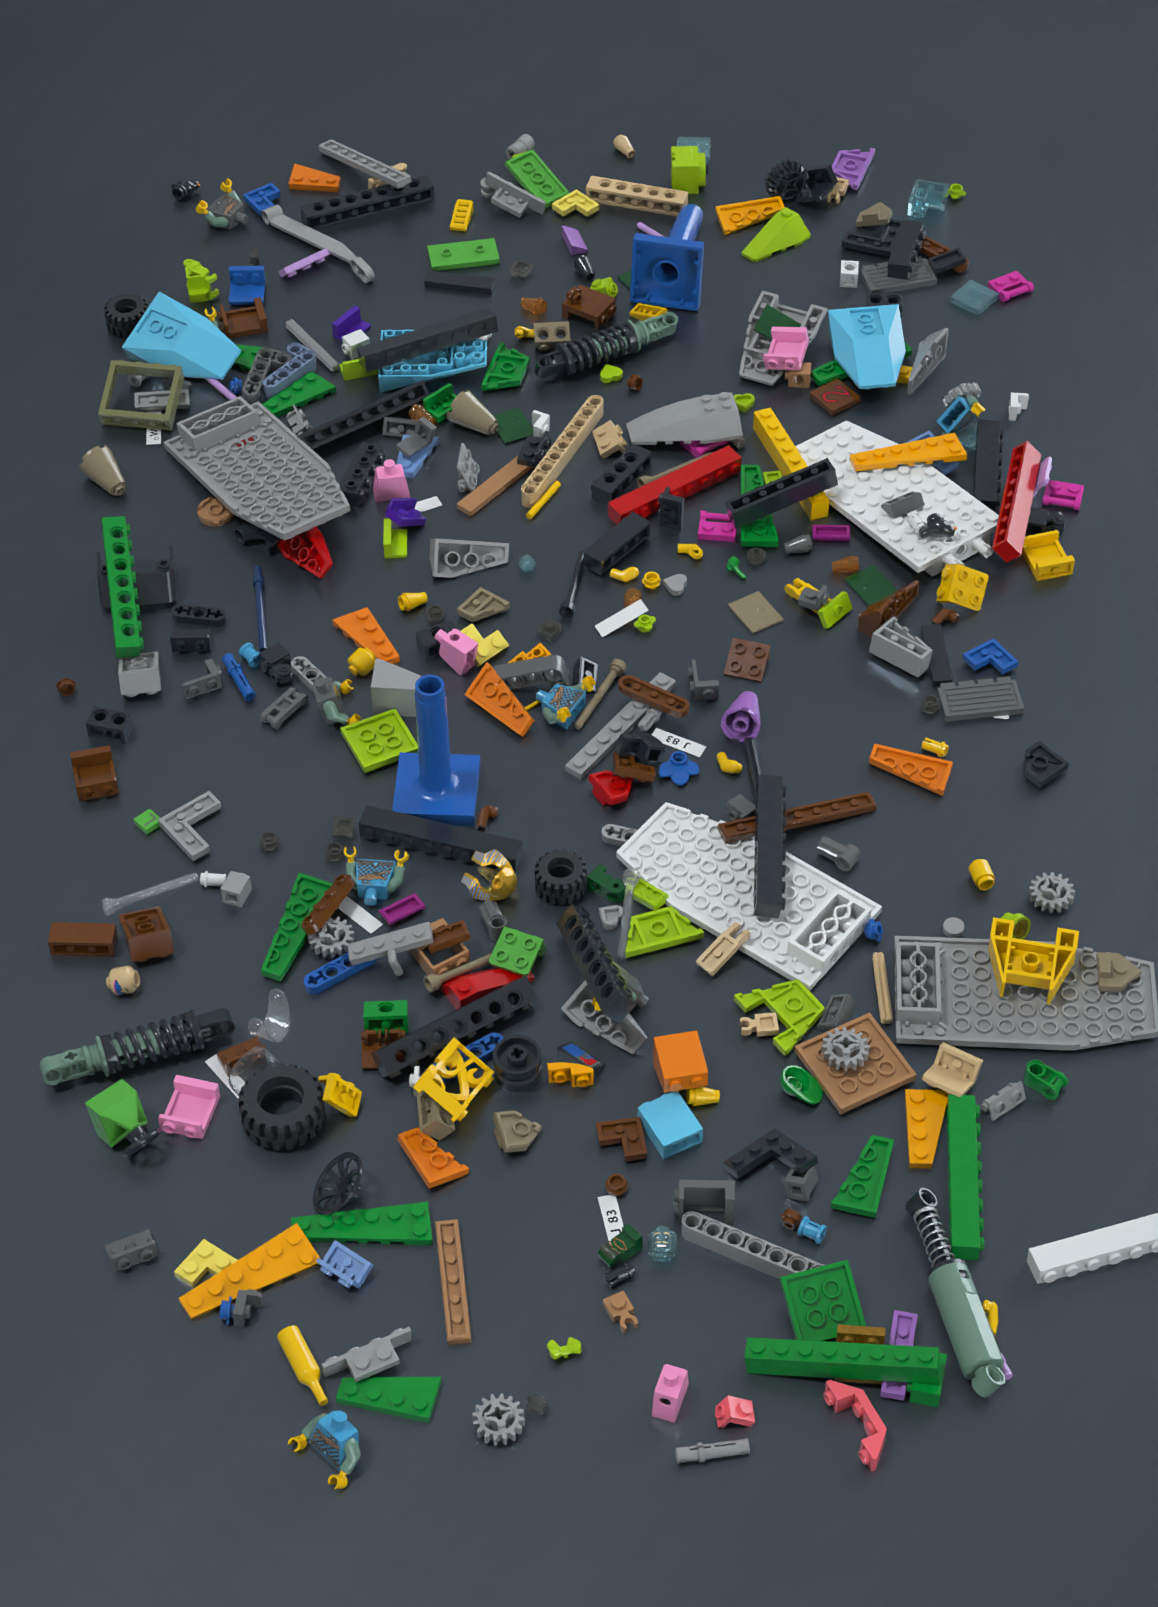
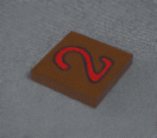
M838 378L811 391L809 396L832 416L860 402V396Z

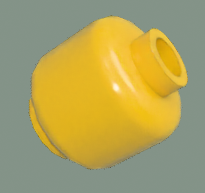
M367 647L365 649L358 648L347 660L349 664L348 669L355 676L358 674L366 676L374 668L377 657Z

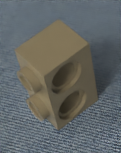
M569 321L534 323L535 350L547 351L554 349L558 343L563 344L570 341ZM558 335H563V336H565V337L562 338V339H560V338H558L557 336H558ZM546 336L547 339L542 340L539 337Z
M424 1091L417 1094L420 1131L439 1141L455 1130L454 1122L450 1120L452 1115Z

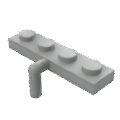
M430 922L350 943L348 944L349 961L353 966L388 956V962L395 975L401 976L403 970L397 960L396 953L434 943L432 926Z

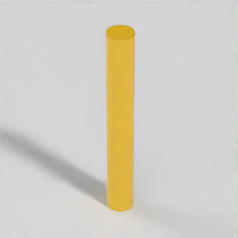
M555 481L527 512L526 517L528 519H532L560 488L561 483L559 481Z

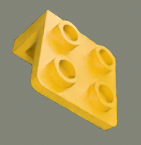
M957 563L946 564L942 570V580L937 589L936 601L942 604L954 603L974 611H979L985 594L988 575Z

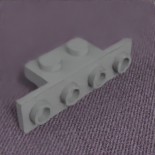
M491 172L486 174L485 184L497 190L491 198V203L519 218L528 207L543 215L546 202L541 198L528 193L526 190L513 185Z
M410 1327L396 1329L390 1335L383 1338H375L365 1346L354 1347L339 1357L333 1356L328 1358L325 1363H322L324 1377L349 1368L355 1382H358L398 1365L399 1358L394 1348L411 1341Z

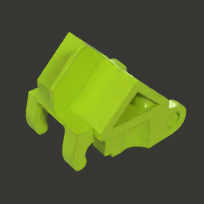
M192 259L184 260L183 264L187 278L186 286L190 303L208 301L217 297L219 290L214 289V291H211L210 286L211 283L217 280V274L214 273L209 276V270L203 267L200 262Z

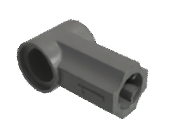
M823 836L817 846V853L835 861L836 866L843 871H849L861 857V852L855 845L847 844L844 846L828 837Z
M491 900L484 901L479 906V912L489 931V938L497 942L504 926L507 927V919L502 915L496 902Z

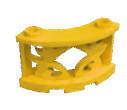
M454 1037L434 1061L437 1063L436 1066L431 1064L414 1084L413 1088L419 1093L423 1090L452 1115L451 1121L455 1122L457 1119L460 1122L468 1113L466 1110L467 1106L482 1086L487 1088L494 1080L492 1077L494 1071ZM458 1049L470 1058L465 1063ZM472 1063H476L484 1070L483 1075L478 1079L473 1077V1074L478 1070L477 1068L470 1069L468 1072L466 1070V1067ZM457 1075L460 1094L446 1092L441 1077L453 1078ZM469 1087L474 1088L469 1094Z

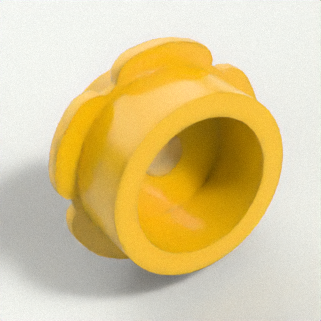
M647 572L644 575L642 583L645 584L646 588L655 589L660 586L661 579L656 572Z

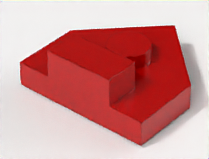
M604 770L590 774L588 781L593 785L592 793L601 804H609L611 806L627 801L633 778H621L613 775L614 772Z

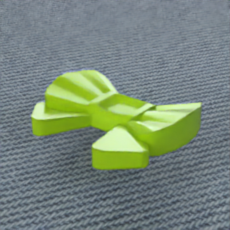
M572 1337L568 1338L567 1345L560 1347L554 1340H550L547 1344L549 1355L553 1359H558L562 1355L564 1358H568V1354H580L582 1352L580 1341Z

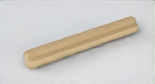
M882 952L873 953L872 960L880 1019L882 1024H891L893 1022L885 957Z

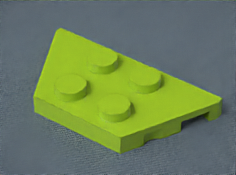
M672 906L631 916L625 956L628 958L704 938V931L701 928L696 929L692 926L691 921L685 916L680 915L679 911Z

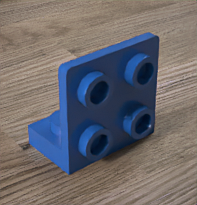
M229 266L231 284L229 304L254 305V298L261 297L263 304L266 285L264 266Z

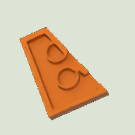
M294 164L288 185L289 189L338 192L341 178Z
M418 1127L398 1134L397 1140L428 1188L469 1174V1168L465 1164H459L454 1160L455 1156L450 1152H444L437 1146L435 1140L421 1132Z

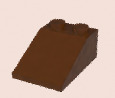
M160 906L118 915L132 962H143L148 958H161L174 953L171 931Z

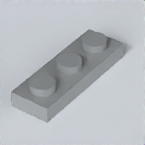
M188 389L181 390L177 409L190 408ZM170 390L134 393L135 411L166 410Z

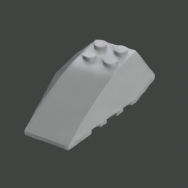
M762 290L749 316L739 377L773 386L786 370L765 369L763 355L768 354L772 341L753 330L765 306L768 304L801 324L800 327H807L809 343L815 338L828 312V308L811 304L808 312L781 305L779 304V295Z
M732 392L703 395L702 397L679 401L644 414L626 424L632 445H656L657 441H665V444H673V441H684V444L700 441V444L743 438L739 410Z

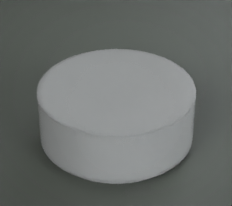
M955 917L946 919L943 923V933L949 938L961 937L964 933L963 921Z

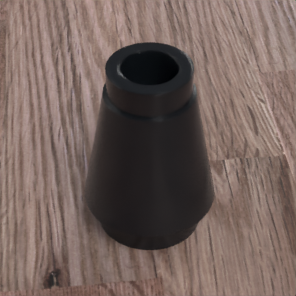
M584 255L575 258L574 268L586 280H592L595 277V273L589 258Z

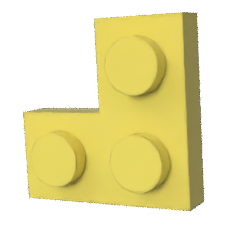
M576 189L552 203V209L562 216L576 209L588 217L599 210V204Z
M473 624L461 630L462 633L478 643L475 659L477 667L509 646L499 630H496L484 639Z
M203 1239L178 1266L174 1274L181 1281L194 1287L207 1272L216 1275L238 1260Z

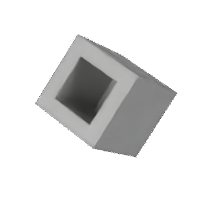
M230 871L220 888L222 902L242 908L252 890L250 876Z

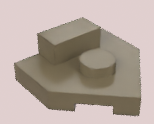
M879 202L860 212L856 220V226L865 227L889 224L893 216L892 209Z
M1097 952L1096 954L1099 991L1121 992L1131 981L1141 976L1142 971L1119 953Z
M516 1110L494 1112L493 1115L495 1123L494 1134L499 1149H504L505 1153L526 1151L542 1129V1125L537 1122H530L523 1117V1114Z

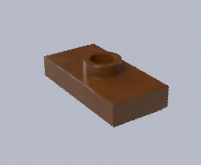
M461 920L432 930L434 943L429 944L428 948L430 953H434L471 940L465 921Z

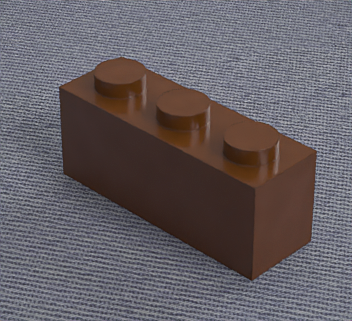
M52 922L48 939L50 954L56 956L114 957L118 939L116 925L110 923Z

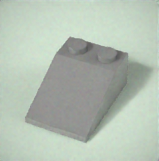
M158 652L140 653L138 657L119 658L118 675L121 695L134 697L139 693L152 695L161 691Z

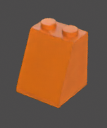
M697 1031L654 1037L653 1065L664 1093L708 1086V1069Z

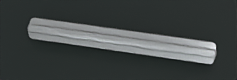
M293 319L286 322V328L308 349L314 351L316 357L332 372L339 369V363Z

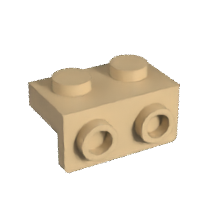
M611 420L592 431L599 453L603 459L618 450L622 453L626 450L627 443L621 436L623 431L618 424L615 425Z

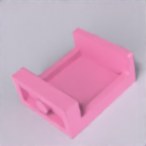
M772 327V342L768 354L763 355L765 369L800 370L809 343L807 327Z
M176 1075L173 1081L175 1089L165 1113L160 1114L158 1117L160 1130L170 1134L185 1135L189 1138L203 1139L220 1099L218 1083Z

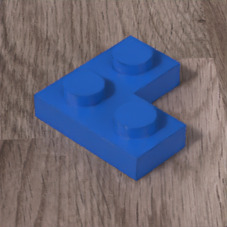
M269 183L243 194V199L253 210L262 216V210L275 206L271 201L280 197L281 193L273 183Z
M994 638L964 653L962 658L974 671L989 663L1002 675L1018 667V660Z

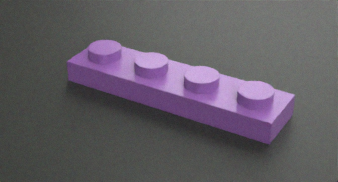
M894 1310L889 1345L913 1346L918 1314ZM882 1381L880 1396L904 1401L907 1382Z

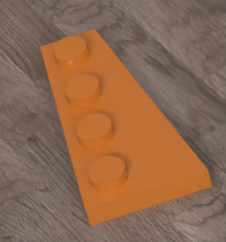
M368 607L332 620L335 628L341 629L347 638L350 637L355 641L357 647L369 648L376 655V659H381L391 664L400 662L399 654Z
M486 662L464 695L524 737L535 720L493 667Z
M875 743L869 757L870 764L941 796L944 794L953 766L952 761Z

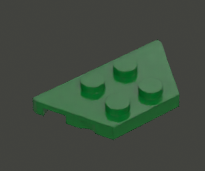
M499 342L481 384L482 391L520 386L529 366L530 357L519 353L514 348L510 350L505 347V343Z

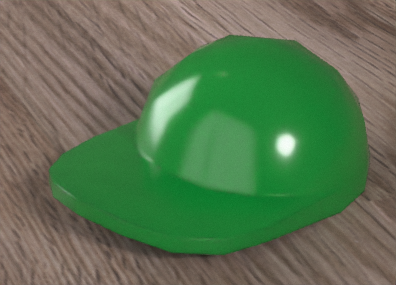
M790 1065L782 1071L780 1084L786 1094L799 1097L810 1104H818L821 1101L822 1088L818 1081L805 1069Z

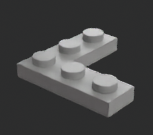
M207 791L158 819L159 826L192 861H195L209 853L210 846L190 825L220 809L221 802L210 791Z

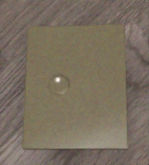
M759 591L728 604V607L752 634L784 621L781 615Z

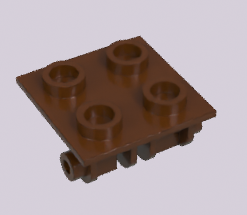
M732 638L723 674L762 682L766 663L770 658L769 651L771 645Z
M387 1028L385 1029V1034H381V1029H378V1034H376V1030L368 1029L361 1032L362 1069H378L371 1053L405 1036V1030H401V1028L389 1030V1034ZM397 1051L395 1058L400 1063L403 1060V1054Z

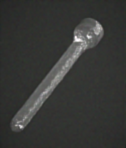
M635 869L623 871L622 880L626 888L617 957L620 960L625 958L633 891L640 877L639 871Z
M192 873L118 899H110L108 897L101 900V905L107 916L115 913V910H118V907L195 882L199 879L197 873Z

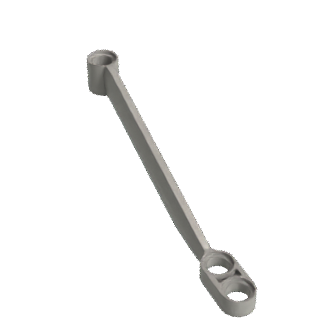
M279 205L262 210V217L267 225L271 224L319 249L327 248L330 254L350 263L355 274L364 283L374 280L375 276L372 268L361 257H356L343 243L285 216Z

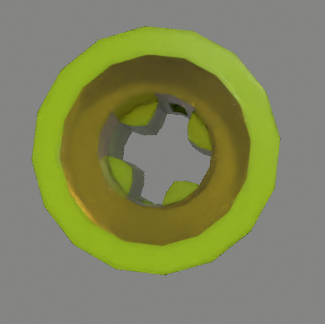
M1009 912L1001 917V919L1014 920L1012 938L1023 940L1028 935L1031 927L1028 917L1020 913L1012 914Z

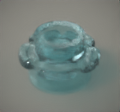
M525 554L519 558V566L524 571H533L536 562L531 556Z

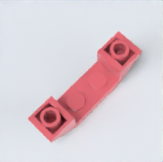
M833 1380L826 1381L823 1396L827 1405H832L836 1413L852 1406L855 1416L857 1418L860 1417L863 1421L868 1437L861 1440L860 1451L858 1452L859 1457L864 1465H868L871 1472L876 1470L885 1443L886 1426L862 1389Z

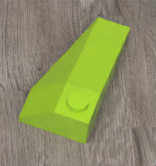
M784 207L769 220L741 252V255L756 262L772 256V253L778 250L783 252L789 246L794 245L796 247L801 245L811 237V234L799 214Z

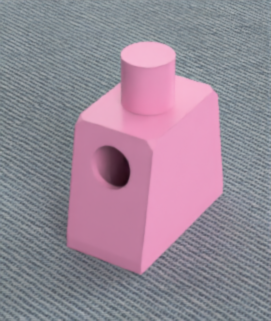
M389 459L384 461V466L375 469L373 483L375 502L387 501L392 498H410L408 483L401 464L395 465V462Z
M442 629L436 633L434 638L440 643L439 655L460 676L474 666L478 648L476 641L458 629H453L448 634Z
M664 1364L654 1391L652 1417L675 1423L689 1385L687 1370ZM665 1398L668 1399L671 1404L666 1405Z

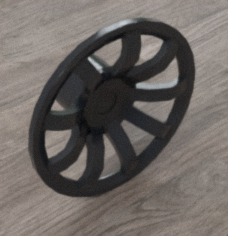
M352 1152L340 1154L323 1170L313 1194V1204L317 1212L322 1215H331L339 1211L347 1203H354L358 1199L362 1191V1186L359 1183L362 1175V1161L358 1155ZM346 1158H350L349 1161H348L347 1164H346V1170H345V1168H344V1160H345ZM356 1161L357 1168L351 1171V1166ZM337 1163L341 1177H339L332 1170V1167H334ZM328 1174L336 1184L323 1182L326 1175ZM357 1175L356 1181L353 1180V1176ZM320 1189L332 1190L319 1196ZM325 1199H328L325 1202L324 1207L322 1208L320 1206L321 1202ZM335 1201L337 1207L329 1210L330 1204Z

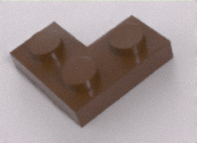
M614 750L612 757L614 774L621 778L632 777L641 782H654L656 776L655 767L635 763L634 756L618 755Z
M640 1117L596 1122L599 1146L622 1143L625 1161L647 1159V1148Z

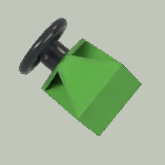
M123 1079L85 1102L97 1136L105 1143L113 1147L126 1137L131 1141L132 1144L122 1153L124 1157H129L161 1134L159 1128L154 1129L148 1134L145 1132L143 1126L148 1124L137 1092Z

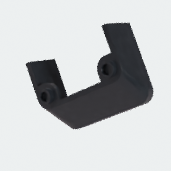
M169 546L170 559L158 561L155 564V571L135 573L136 583H133V588H137L138 599H135V604H139V611L171 608L177 604V569L173 546ZM97 552V578L101 609L105 613H111L106 565L102 564L101 553Z

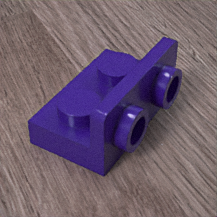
M392 498L388 503L385 516L399 526L424 525L426 522V518L421 515V512L414 509L417 504L415 498Z

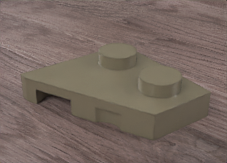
M480 587L457 608V614L471 622H475L508 610L510 602Z

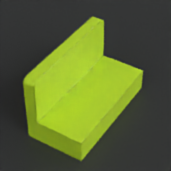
M359 359L340 364V371L344 381L379 374L378 369L366 372L360 365Z
M384 519V558L407 557V529H392L391 519Z

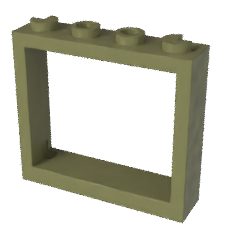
M111 360L98 412L101 424L172 431L184 380L182 367L139 361ZM117 373L173 378L165 414L109 409Z

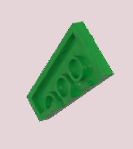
M876 1135L870 1137L857 1163L852 1167L848 1178L843 1182L839 1193L831 1202L832 1209L876 1218L894 1139Z
M353 1377L342 1378L336 1395V1403L429 1423L442 1380L441 1377H367L355 1382Z

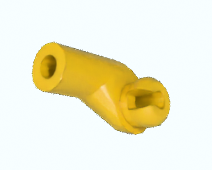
M518 326L514 330L516 338H534L533 329Z
M678 544V553H687L693 559H700L703 556L702 549L696 544Z
M629 567L623 571L613 568L610 572V577L623 582H629L639 575V570L636 567Z
M725 752L717 754L716 757L723 772L739 774L742 771V765L737 761L728 760Z
M984 1300L982 1305L985 1313H988L987 1318L995 1336L998 1326V1305L994 1301Z

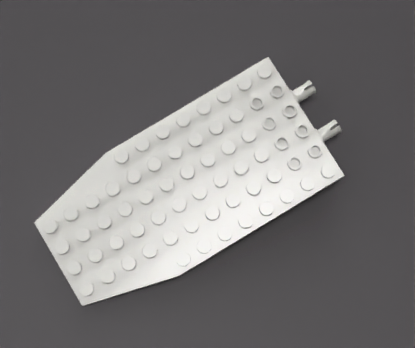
M844 421L795 446L807 466L828 458L835 468L838 485L824 491L829 499V504L919 573L924 570L933 577L942 572L946 564L957 563L965 566L961 561L977 552L981 553L985 558L992 555L994 550L990 546L991 533L996 531L999 515L930 464L916 462L915 466L898 464L895 468L855 472L849 461L851 454L898 445L897 443L849 421ZM911 491L920 492L924 501L923 507L897 518H892L881 508L883 503ZM911 513H915L921 521H925L927 524V517L929 515L939 513L951 526L957 527L954 536L950 538L945 536H929L922 539L920 535L913 532V528L907 523L906 519L908 515L912 516Z

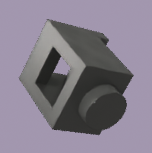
M741 794L728 800L725 808L728 810V817L732 821L755 816V805Z
M814 1166L803 1174H799L791 1168L783 1181L787 1198L809 1201V1195L818 1182Z

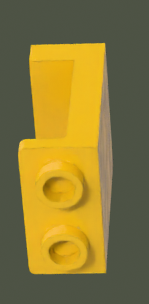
M1058 530L1025 536L1022 554L1037 581L1073 574L1075 559L1072 555L1067 556L1059 543Z

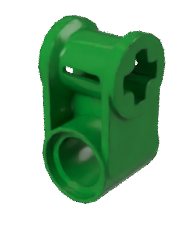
M1031 1060L1026 1066L1023 1082L1027 1087L1039 1092L1047 1099L1056 1100L1059 1096L1058 1092L1068 1084V1079L1063 1073L1054 1070L1042 1061Z

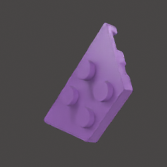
M870 148L869 152H860V149L839 151L832 164L836 177L849 179V187L858 190L873 159L875 148Z

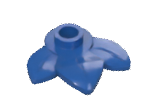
M682 751L672 753L669 761L662 763L659 769V776L661 778L671 777L673 783L679 786L685 785L688 782L689 775L699 774L697 763L690 761Z

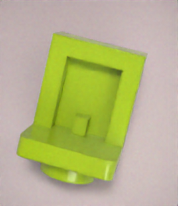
M611 277L596 279L590 289L614 298L619 291Z

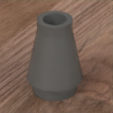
M802 534L784 543L786 554L809 552V550L813 549L809 534Z

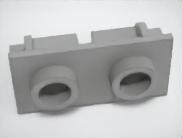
M293 405L295 410L289 412L286 419L292 427L294 434L299 435L313 429L308 420H304L307 417L303 410H298Z
M1022 1081L1009 1083L998 1091V1096L992 1095L988 1099L983 1100L981 1109L984 1112H990L992 1121L1026 1100Z

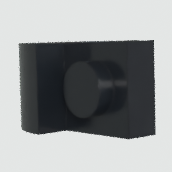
M635 731L634 734H620L615 752L623 756H636L642 764L660 765L666 747L653 735Z

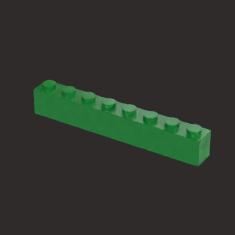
M948 1094L946 1112L950 1246L952 1247L950 1253L954 1254L953 1259L978 1260L979 1252L984 1251V1237H980V1232H983L984 1222L983 1218H979V1212L983 1210V1199L979 1198L978 1193H982V1179H978V1174H981L982 1163L981 1160H977V1155L981 1154V1142L977 1141V1137H980V1123H976V1118H979L980 1105H976L975 1095L957 1097L953 1094Z
M747 1337L745 1350L747 1373L933 1384H939L941 1360L939 1347Z

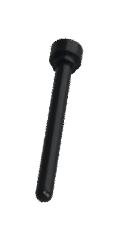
M584 551L579 552L566 601L560 605L559 613L565 618H571L575 612L573 601L584 565Z

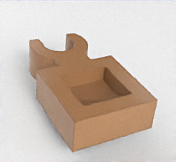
M624 1291L602 1300V1305L612 1322L620 1320V1330L624 1334L627 1333L625 1325L627 1323L633 1324L635 1329L638 1328V1320L632 1315L634 1314V1307Z

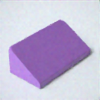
M562 226V237L571 255L588 252L579 231Z

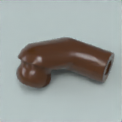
M944 608L930 621L933 625L941 624L943 621L955 623L959 620V614L953 609Z
M492 805L481 808L476 828L486 829L487 820L490 817L495 818L498 816V808L496 806L492 807Z

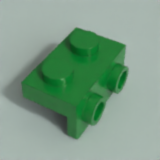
M449 383L423 399L424 413L437 423L446 419L447 412L451 413L453 409L450 405L457 396L453 393V385Z

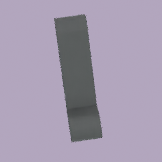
M265 347L259 349L244 383L242 398L250 405L258 402L263 392V380L270 373L272 374L290 361V355Z
M549 655L493 667L510 690L549 683L552 689L554 685L569 686L570 672L564 659L558 655Z

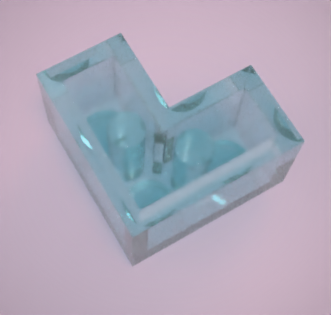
M916 179L909 197L908 215L924 218L927 208L944 211L948 202L949 184Z

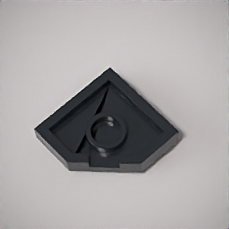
M1041 741L1025 750V777L1039 788L1068 769L1069 763Z

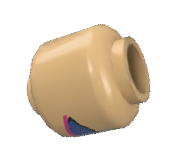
M131 966L117 967L110 971L109 976L106 978V984L108 989H111L115 995L134 993L140 985V976L138 971L134 970Z

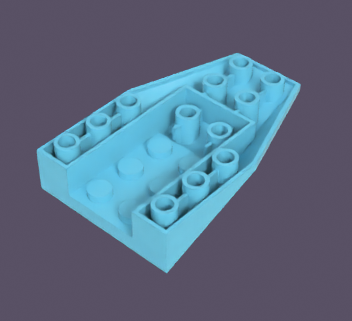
M158 292L122 346L128 358L136 362L177 365L182 367L184 377L219 380L224 379L241 353V350L210 320L161 292Z
M899 305L828 310V330L834 358L859 389L896 386L906 352Z
M381 330V340L414 330ZM476 338L379 368L380 393L407 387L421 380L426 383L486 367L487 340Z

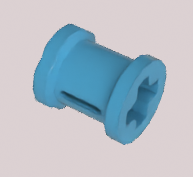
M244 644L239 650V656L242 659H246L251 668L259 666L260 652L254 649L253 644Z
M805 1216L800 1223L797 1235H804L815 1240V1243L820 1244L827 1231V1226L810 1221V1218Z

